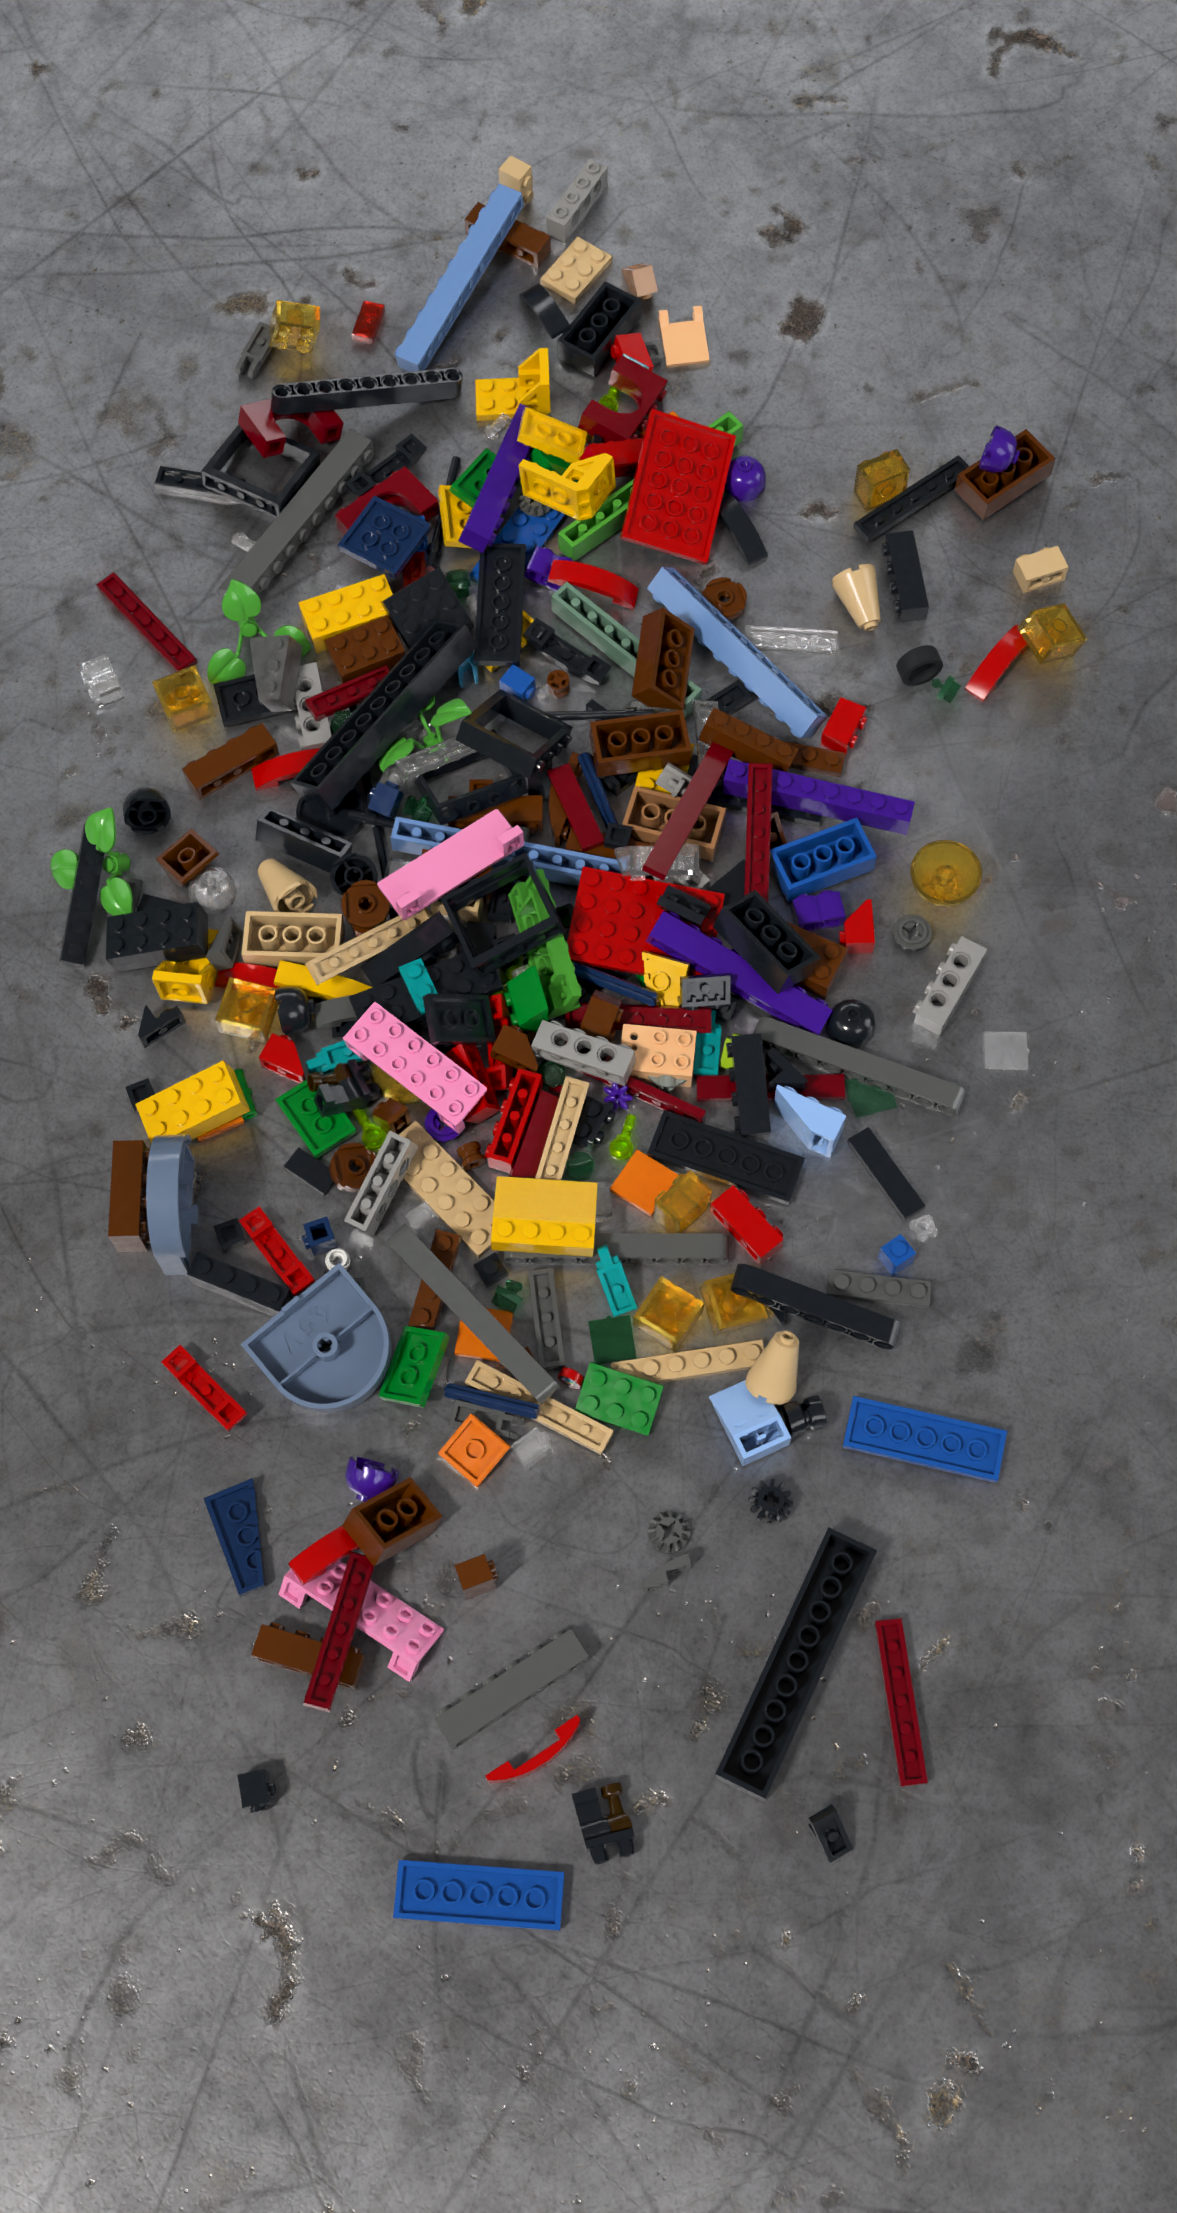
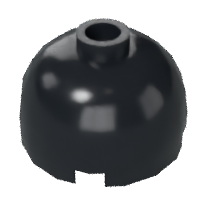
M139 787L129 793L123 803L124 822L135 833L154 834L158 832L156 828H160L163 825L166 827L171 819L170 805L166 797L155 788Z
M348 853L338 858L332 866L330 881L333 890L340 898L357 881L370 880L378 883V872L375 864L365 855Z
M296 986L277 987L275 998L276 1001H281L279 1002L277 1012L282 1032L285 1035L302 1032L311 1023L312 1014L316 1013L314 999H309L307 993Z
M855 999L843 1000L837 1003L832 1008L826 1023L827 1034L831 1040L856 1049L866 1045L872 1039L876 1026L874 1013L870 1007L864 1002Z

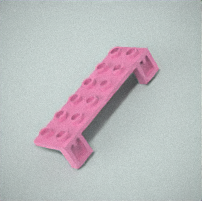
M495 809L377 883L378 888L402 920L405 921L524 846L523 831L518 825L512 828L499 810Z
M376 1002L368 1008L343 1037L347 1048L365 1062L369 1059L435 1110L440 1120L458 1134L465 1128L463 1119L487 1092V1087Z
M339 1560L327 1567L324 1574L305 1585H302L295 1573L290 1569L284 1576L278 1595L299 1609L306 1603L309 1595L332 1611L347 1564ZM370 1581L356 1627L393 1651L387 1668L410 1682L417 1672L421 1659L442 1635L444 1629Z

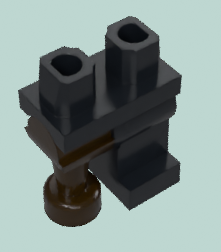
M355 1059L348 1060L347 1064H337L332 1073L320 1075L319 1072H312L307 1074V1085L311 1092H316L314 1102L321 1117L344 1113L358 1108L359 1110L365 1109L368 1101L378 1099L380 1094L378 1084H366V1081L370 1080L372 1075L368 1064L357 1065Z
M621 1782L600 1788L602 1798L609 1801L610 1814L604 1816L601 1813L596 1788L571 1794L586 1850L590 1852L595 1865L609 1862L606 1849L608 1846L617 1844L620 1859L634 1855L633 1840H635L631 1819L624 1812L619 1798L623 1794Z

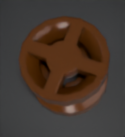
M554 670L547 676V691L554 699H563L569 694L570 680L569 675L565 671Z
M478 1141L463 1144L456 1151L458 1156L462 1158V1167L466 1171L479 1168L487 1161L480 1152L481 1145Z

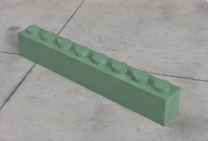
M566 582L551 596L552 612L634 677L639 639L571 584ZM689 679L684 709H682L685 719L701 705L702 689Z

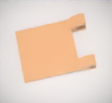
M702 305L693 306V321L669 323L668 311L659 310L658 321L661 329L666 367L710 362Z

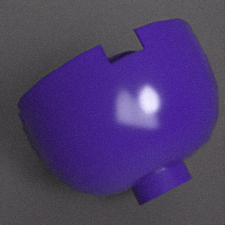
M995 425L990 434L993 438H990L989 442L986 443L979 463V469L990 473H1001L1009 467L1010 463H1016L1020 451L1016 450L1017 441L1013 433L1004 427Z
M741 455L733 458L730 461L724 489L737 501L748 502L758 498V494L763 493L765 490L766 473L763 465L751 456Z
M351 1456L346 1469V1484L351 1491L357 1493L356 1498L365 1502L395 1486L399 1471L392 1467L389 1472L384 1470L385 1464L363 1457H357L355 1461L353 1456Z

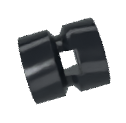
M819 1395L804 1398L802 1403L793 1401L782 1405L785 1422L791 1437L805 1434L809 1428L812 1431L827 1428L826 1414Z

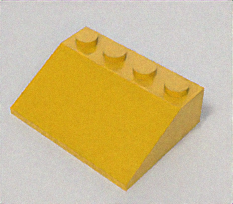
M497 1176L491 1250L593 1257L597 1183Z

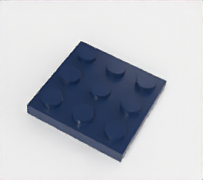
M373 496L337 546L339 551L396 579L428 536L432 526L430 523Z

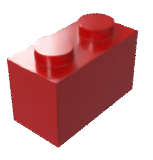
M840 697L822 732L820 746L846 754L849 748L854 749L858 740L857 733L859 730L863 731L868 720L865 717L866 707Z

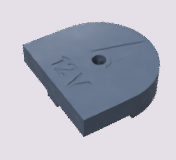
M188 1134L156 1135L152 1140L148 1158L146 1204L149 1238L154 1257L165 1275H187L190 1267L191 1225H198L199 1206L192 1205L195 1158L188 1145L192 1141L191 1136Z
M340 1263L335 1265L302 1294L294 1297L281 1308L282 1310L240 1344L273 1385L289 1401L303 1409L318 1413L345 1411L367 1400L383 1382L392 1356L391 1335L384 1317ZM325 1343L331 1344L329 1352L323 1351Z

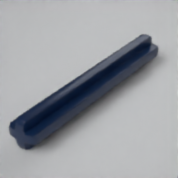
M588 752L580 754L578 761L606 828H608L609 822L618 824L601 780L597 777L590 754Z
M573 962L577 978L650 1006H655L659 999L657 992L579 962Z
M448 1383L444 1388V1396L448 1399L476 1404L530 1419H537L540 1414V1406L535 1403Z

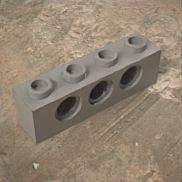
M591 159L587 161L546 217L547 235L560 242H567L608 186V167Z
M317 662L300 665L293 710H298L299 716L294 717L297 730L302 729L303 735L298 736L301 750L321 748L332 736L328 717L316 722L311 713L307 712L308 708L305 705V699L323 692Z
M961 936L958 943L953 942L947 952L948 960L940 963L936 971L937 979L935 982L932 980L929 982L924 992L927 996L924 1001L919 999L913 1010V1013L916 1014L914 1023L939 1036L941 1035L984 961L987 948ZM955 963H961L965 967L958 968L955 966ZM950 982L954 986L946 987L943 983ZM938 1001L943 1006L937 1007L932 1002Z
M542 1020L531 1045L534 1056L622 1086H626L636 1062L635 1051L631 1047L624 1044L615 1045L609 1043L606 1038L601 1036H589L580 1029L574 1028L571 1030L565 1028L556 1021L547 1022ZM561 1040L567 1041V1044L564 1046L556 1045ZM583 1048L590 1049L586 1054L579 1053ZM605 1056L613 1057L609 1062L602 1061Z
M389 1131L344 1219L345 1222L374 1236L418 1149L415 1143Z

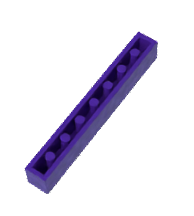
M521 403L511 420L458 540L481 553L484 552L487 545L492 546L497 535L493 531L494 529L499 530L504 519L500 515H505L510 505L507 499H512L517 489L514 483L518 484L520 481L518 465L523 459L529 461L530 456L527 453H532L534 447L526 446L517 441L522 414L525 407H527Z
M729 759L723 781V793L747 798L749 763ZM772 769L771 804L842 821L858 818L860 824L903 835L908 833L915 801Z
M662 912L646 942L677 960L690 963V968L702 975L728 973L730 975L731 992L788 1025L816 1035L820 1034L832 1012V1009L828 1007L825 1001L818 998L813 999L807 995L803 988L798 986H792L777 994L735 949L730 950L723 946L719 939L715 937L709 938L702 934V930L697 926L685 924L680 921L681 918L675 913Z

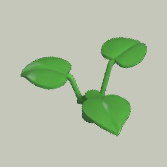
M235 579L230 581L223 597L222 610L227 618L232 621H238L241 632L238 634L237 651L234 654L231 649L222 648L212 655L207 668V677L212 684L244 677L246 665L241 658H238L241 653L244 636L253 637L257 633H260L263 637L268 636L261 627H258L254 617L261 610L259 596L248 585ZM284 625L274 633V636L290 635L303 647L301 658L311 648V643L307 640L304 633L295 626Z
M433 696L429 704L417 714L428 733L423 739L424 744H420L413 738L406 740L405 737H400L396 739L386 749L385 753L379 757V766L382 772L390 765L410 754L414 745L420 748L424 754L446 747L439 726L472 714L465 702L457 698L448 701L438 708L437 714L430 721V724L436 729L437 734L431 731L422 713L433 707L436 700L435 696Z
M109 807L95 812L87 818L85 833L88 841L96 845L97 851L109 854L104 858L102 867L104 871L113 875L106 880L108 886H104L100 890V900L104 909L112 916L133 913V898L130 886L126 880L118 877L122 876L121 872L129 870L131 862L127 854L111 851L116 841V825L113 808ZM70 849L56 852L50 863L54 879L64 889H72L78 859L76 852Z

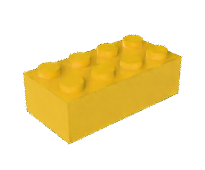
M385 574L298 602L302 620L316 654L326 651L325 639L388 615L381 602L393 595Z
M224 1060L136 1103L150 1143H152L156 1135L188 1134L193 1140L250 1111L234 1069Z

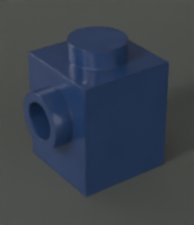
M386 781V784L378 782L377 786L371 789L369 794L370 803L367 808L372 812L394 820L404 793L398 790L400 786L389 781Z
M327 1216L303 1224L306 1232L305 1235H302L306 1250L311 1249L314 1256L338 1248Z

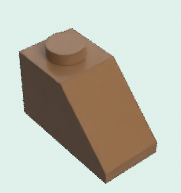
M639 263L622 268V273L633 296L644 300L653 297L652 293L658 292L652 265Z

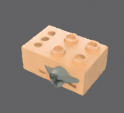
M623 1024L621 1044L631 1047L635 1051L636 1057L630 1077L644 1083L656 1084L661 1091L666 1093L671 1092L677 1086L691 1087L697 1031Z

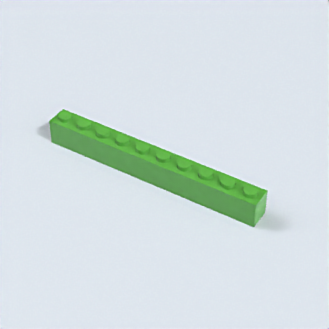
M729 411L708 426L736 435L734 447L743 441L744 425ZM634 479L610 495L593 518L582 521L575 520L558 533L559 549L566 557L571 558L574 562L623 528Z

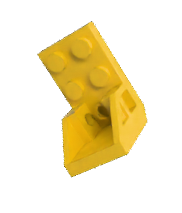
M539 348L518 366L519 378L475 379L477 421L510 420L513 418L520 403L545 415L551 413L548 348Z
M606 453L571 463L562 476L555 471H549L540 467L537 463L529 462L525 459L518 465L524 496L579 521L593 518L616 488L613 456Z
M208 929V950L219 930ZM207 958L177 963L162 961L153 971L152 981L160 999L209 1004L212 999L217 970Z

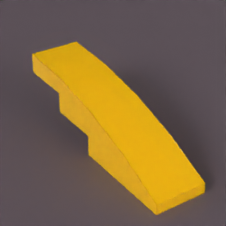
M282 960L279 962L274 979L275 986H296L304 990L307 996L321 998L324 1001L354 995L373 988L340 975H336L316 985L305 965Z

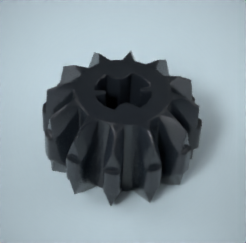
M770 1479L769 1486L763 1480L760 1481V1489L753 1487L751 1492L755 1496L748 1498L749 1503L755 1504L750 1508V1512H759L757 1516L758 1521H761L764 1516L767 1517L766 1522L768 1525H771L772 1517L778 1523H781V1514L788 1517L790 1511L786 1507L793 1506V1501L787 1499L791 1496V1491L786 1490L782 1492L785 1484L781 1482L778 1487H775L774 1479ZM768 1497H773V1507L768 1506Z

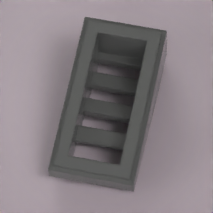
M232 917L226 918L206 955V958L218 971L233 968L243 931Z

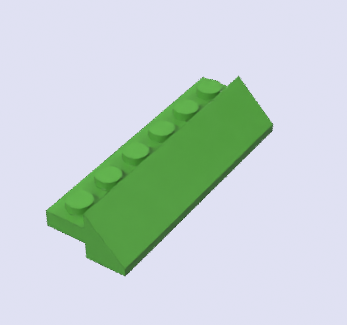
M537 869L541 877V880L552 900V903L556 908L555 901L551 897V893L549 890V881L545 877L544 870ZM529 876L526 882H517L508 896L519 933L550 916L531 876ZM563 934L527 952L526 957L529 967L536 966L548 1006V1020L580 1008L578 999L582 996L581 986L577 982L575 966L571 962L568 944Z

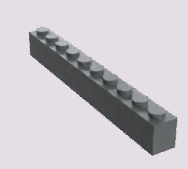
M352 429L348 430L221 584L219 590L222 600L232 579L248 585L257 595L262 590L267 589L275 574L281 572L284 563L294 556L298 546L307 540L311 530L320 524L324 514L331 510L338 497L346 492L345 482L359 473L365 464L372 460L374 456L372 440Z

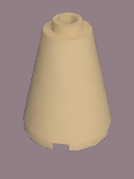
M872 564L858 565L859 570L852 571L851 568H848L833 577V582L831 583L858 628L868 632L878 627L877 624L881 622L876 570Z
M267 859L260 864L257 873L274 912L308 913L314 906L312 901L314 896L317 899L318 894L311 882L276 859Z
M780 1331L775 1333L747 1373L745 1384L747 1390L754 1397L758 1398L760 1395L767 1398V1403L781 1405L790 1402L795 1395L799 1340L792 1332Z

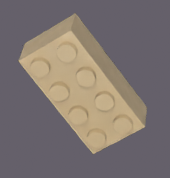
M246 911L241 954L244 963L278 968L280 960L305 965L308 961L344 944L345 924L342 914Z

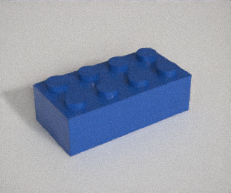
M854 818L771 849L769 866L786 901L790 902L801 894H811L874 870L877 856L858 818Z

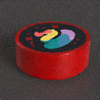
M568 1367L562 1368L558 1375V1379L563 1384L573 1389H580L584 1382V1377L579 1372Z

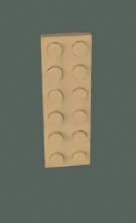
M415 1120L399 1134L418 1146L402 1180L454 1234L462 1236L461 1241L479 1259L491 1248L494 1200Z

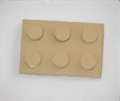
M577 237L541 277L540 284L576 304L612 263V256Z

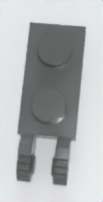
M259 322L241 353V358L236 366V373L242 375L247 368L248 362H251L248 377L252 379L256 377L260 366L263 365L281 334L279 328Z
M455 1400L449 1426L459 1428L470 1413H473L498 1436L520 1441L521 1435L513 1431L502 1430L504 1421L518 1426L524 1425L525 1419L476 1404Z

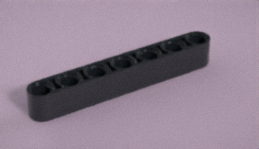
M748 1264L737 1265L730 1288L733 1293L886 1350H893L895 1348L901 1326L897 1320Z

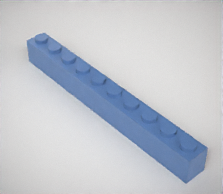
M500 183L496 190L491 192L487 205L480 210L476 223L472 224L469 228L468 236L465 241L460 243L456 256L449 261L445 274L438 279L436 289L433 293L429 294L425 307L417 314L416 322L407 330L406 338L402 345L400 344L397 347L395 357L399 368L408 372L423 371L427 368L523 209L524 203L521 192Z
M662 566L647 587L653 594L652 598L658 603L664 604L669 612L695 629L694 635L698 638L697 641L702 646L709 648L713 652V657L728 667L730 674L740 678L744 682V687L759 697L762 705L771 708L775 712L774 716L779 721L786 723L791 728L790 731L794 736L798 738H811L827 718V715L674 567Z
M396 817L391 834L392 850L421 856L422 849L434 848L463 829ZM524 842V846L494 864L495 867L501 866L511 861L513 857H518L526 852L536 869L544 870L548 881L578 887L583 866L629 875L630 862ZM528 872V873L524 874L523 876L529 877L530 874H529V872Z

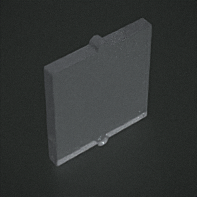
M1027 1032L983 1033L984 1048L981 1052L984 1054L985 1071H1028V1055L1030 1050L1027 1049Z

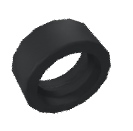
M924 645L905 653L898 660L896 667L904 684L916 686L936 677L943 668V662L935 647Z

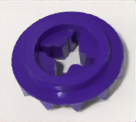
M431 1109L425 1118L427 1133L434 1140H439L443 1143L449 1140L454 1141L459 1134L446 1126L440 1130L439 1115L435 1110Z

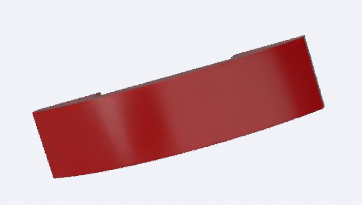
M553 560L547 580L560 586L568 582L571 585L613 598V604L631 610L635 607L639 588L612 572L592 565L567 560Z
M1016 624L985 657L964 690L984 702L996 687L1001 676L1019 654L1024 653L1036 636Z
M320 748L281 755L252 768L256 791L279 786L278 781L294 778Z
M234 963L233 968L218 971L214 984L215 987L235 991L243 988L275 995L276 988L279 987L274 984L277 969L248 963Z
M504 994L489 996L496 1039L503 1025H512ZM493 1043L488 1045L489 1068H485L492 1088L496 1092L509 1088L513 1067L490 1057L491 1050L495 1044Z
M260 1206L239 1220L256 1247L294 1296L315 1282V1279L303 1263L299 1261Z
M181 1345L161 1361L180 1384L228 1432L247 1415V1412L216 1383Z
M340 1526L310 1545L293 1558L288 1565L302 1585H305L324 1574L327 1567L348 1556L351 1552L358 1550L359 1547L343 1526Z
M574 1716L555 1729V1734L559 1739L557 1742L515 1770L510 1762L507 1761L485 1775L489 1784L511 1782L524 1778L552 1762L568 1746L581 1724L579 1716Z

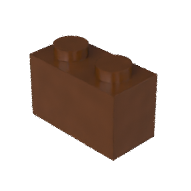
M595 989L580 1030L592 1037H604L609 1043H612L616 1031L612 1030L614 1022L619 1023L624 1009L620 1008L623 1000Z
M485 1554L454 1565L466 1600L496 1589L494 1581L499 1580L493 1560L487 1561Z

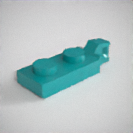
M419 958L398 968L418 1012L424 1014L423 996L438 993L422 959Z
M712 1010V1032L697 1033L693 1069V1075L718 1076L722 1028L721 1024H715L716 1011Z
M344 1041L321 1048V1051L316 1053V1058L306 1061V1067L309 1073L323 1072V1074L332 1073L339 1063L347 1064L348 1060L355 1059L358 1064L364 1060L347 1048Z
M607 1244L597 1247L601 1260L595 1262L597 1266L596 1271L613 1317L638 1309L621 1260H619L617 1255L611 1256Z

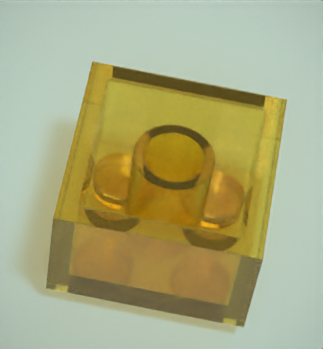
M277 300L270 320L269 346L276 347L277 349L297 350L302 353L312 352L320 331V306Z
M898 449L890 452L886 451L878 457L864 460L857 465L853 492L865 512L881 506L907 489L910 468Z
M1065 603L1033 610L1017 627L1040 665L1073 657L1088 640Z
M195 665L152 681L156 696L172 732L216 716L211 699Z
M230 977L215 1018L219 1032L266 1043L280 1002L276 1001L275 998L276 988Z
M691 1170L685 1175L683 1173L678 1175L672 1182L673 1186L667 1192L663 1190L654 1200L656 1202L654 1203V1220L667 1233H683L710 1207L712 1189Z
M735 1273L706 1280L699 1287L714 1336L762 1324L768 1318L764 1304L737 1295L730 1290Z
M661 1276L633 1316V1326L672 1351L677 1352L704 1312V1302Z

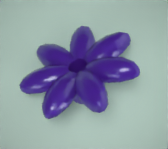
M612 1082V1088L607 1086L603 1088L609 1095L604 1098V1102H613L614 1111L618 1109L619 1105L624 1110L628 1109L626 1101L633 1100V1097L625 1094L628 1089L627 1085L619 1089L618 1084Z

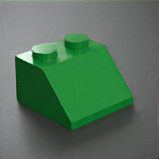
M531 966L507 982V992H504L507 1007L511 1006L513 1014H510L511 1024L522 1029L524 1034H527L528 1031L537 1032L542 1020L548 1022V1006L536 966Z

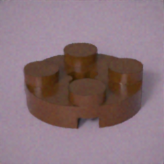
M721 577L711 580L706 585L702 595L729 621L744 614L747 593L742 584L732 582L731 578ZM724 596L725 599L729 598L730 600L725 603L720 602V597Z
M361 880L352 884L343 894L341 908L344 917L351 926L359 929H372L386 921L390 911V902L378 888L377 883L370 880ZM364 899H368L369 903H373L372 907H369L366 911L359 907V904H362Z
M347 1143L339 1147L329 1164V1172L337 1188L342 1191L359 1192L377 1155L373 1151L370 1152L361 1143ZM351 1163H355L361 1169L358 1172H353L349 1167Z

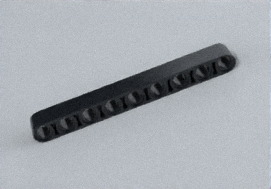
M456 368L276 384L271 390V410L275 414L286 415L454 399L461 394L463 373Z

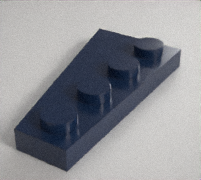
M251 1478L203 1498L240 1597L265 1587L254 1479Z

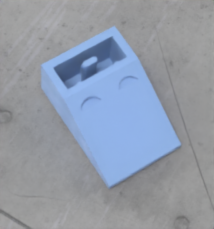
M777 1085L773 1105L808 1149L830 1158L843 1133L846 1115L838 1108L826 1107L820 1104L813 1097H804L798 1094L791 1087Z
M745 1380L709 1396L742 1467L790 1445L791 1436L774 1404L767 1403V1398L760 1395L758 1398L754 1397L747 1390Z

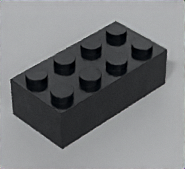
M605 281L570 324L571 329L564 332L557 340L558 358L594 377L611 356V346L614 344L616 335L628 334L641 318V299Z
M756 890L724 906L713 925V928L777 994L811 976L821 958Z
M198 901L107 917L106 960L117 972L159 966L162 961L177 963L206 958L208 952V914Z

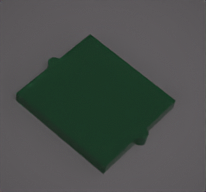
M857 1078L845 1081V1087L849 1096L847 1101L851 1102L856 1118L897 1108L894 1095L881 1090V1087L873 1084L869 1086L858 1082Z
M630 1315L613 1318L607 1316L606 1319L588 1321L594 1363L607 1364L637 1359Z

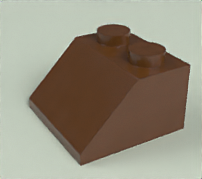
M191 828L158 856L156 860L166 875L181 887L215 859L219 853Z

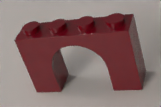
M622 355L612 369L608 384L632 397L638 409L630 413H619L592 399L581 415L578 428L587 431L592 436L594 434L601 436L604 443L637 439V433L639 431L643 432L646 428L647 418L651 409L657 410V403L664 401L668 393L665 390L668 380Z
M271 399L241 405L238 424L263 458L283 454L286 436L275 422L277 420L293 419L304 423L310 428L321 444L340 440L344 424L335 410L286 415L275 414L271 410Z
M404 466L399 471L393 472L383 482L377 483L373 489L364 495L357 497L353 503L341 508L335 514L337 528L345 535L373 496H376L392 505L404 507L414 516H424L425 521L429 522L439 514V501Z

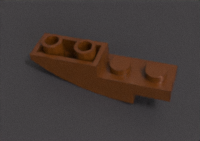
M572 752L568 763L576 779L577 777L581 778L583 770L578 761L580 754ZM551 784L549 795L550 827L555 846L560 847L563 839L567 840L570 826H568L569 821Z

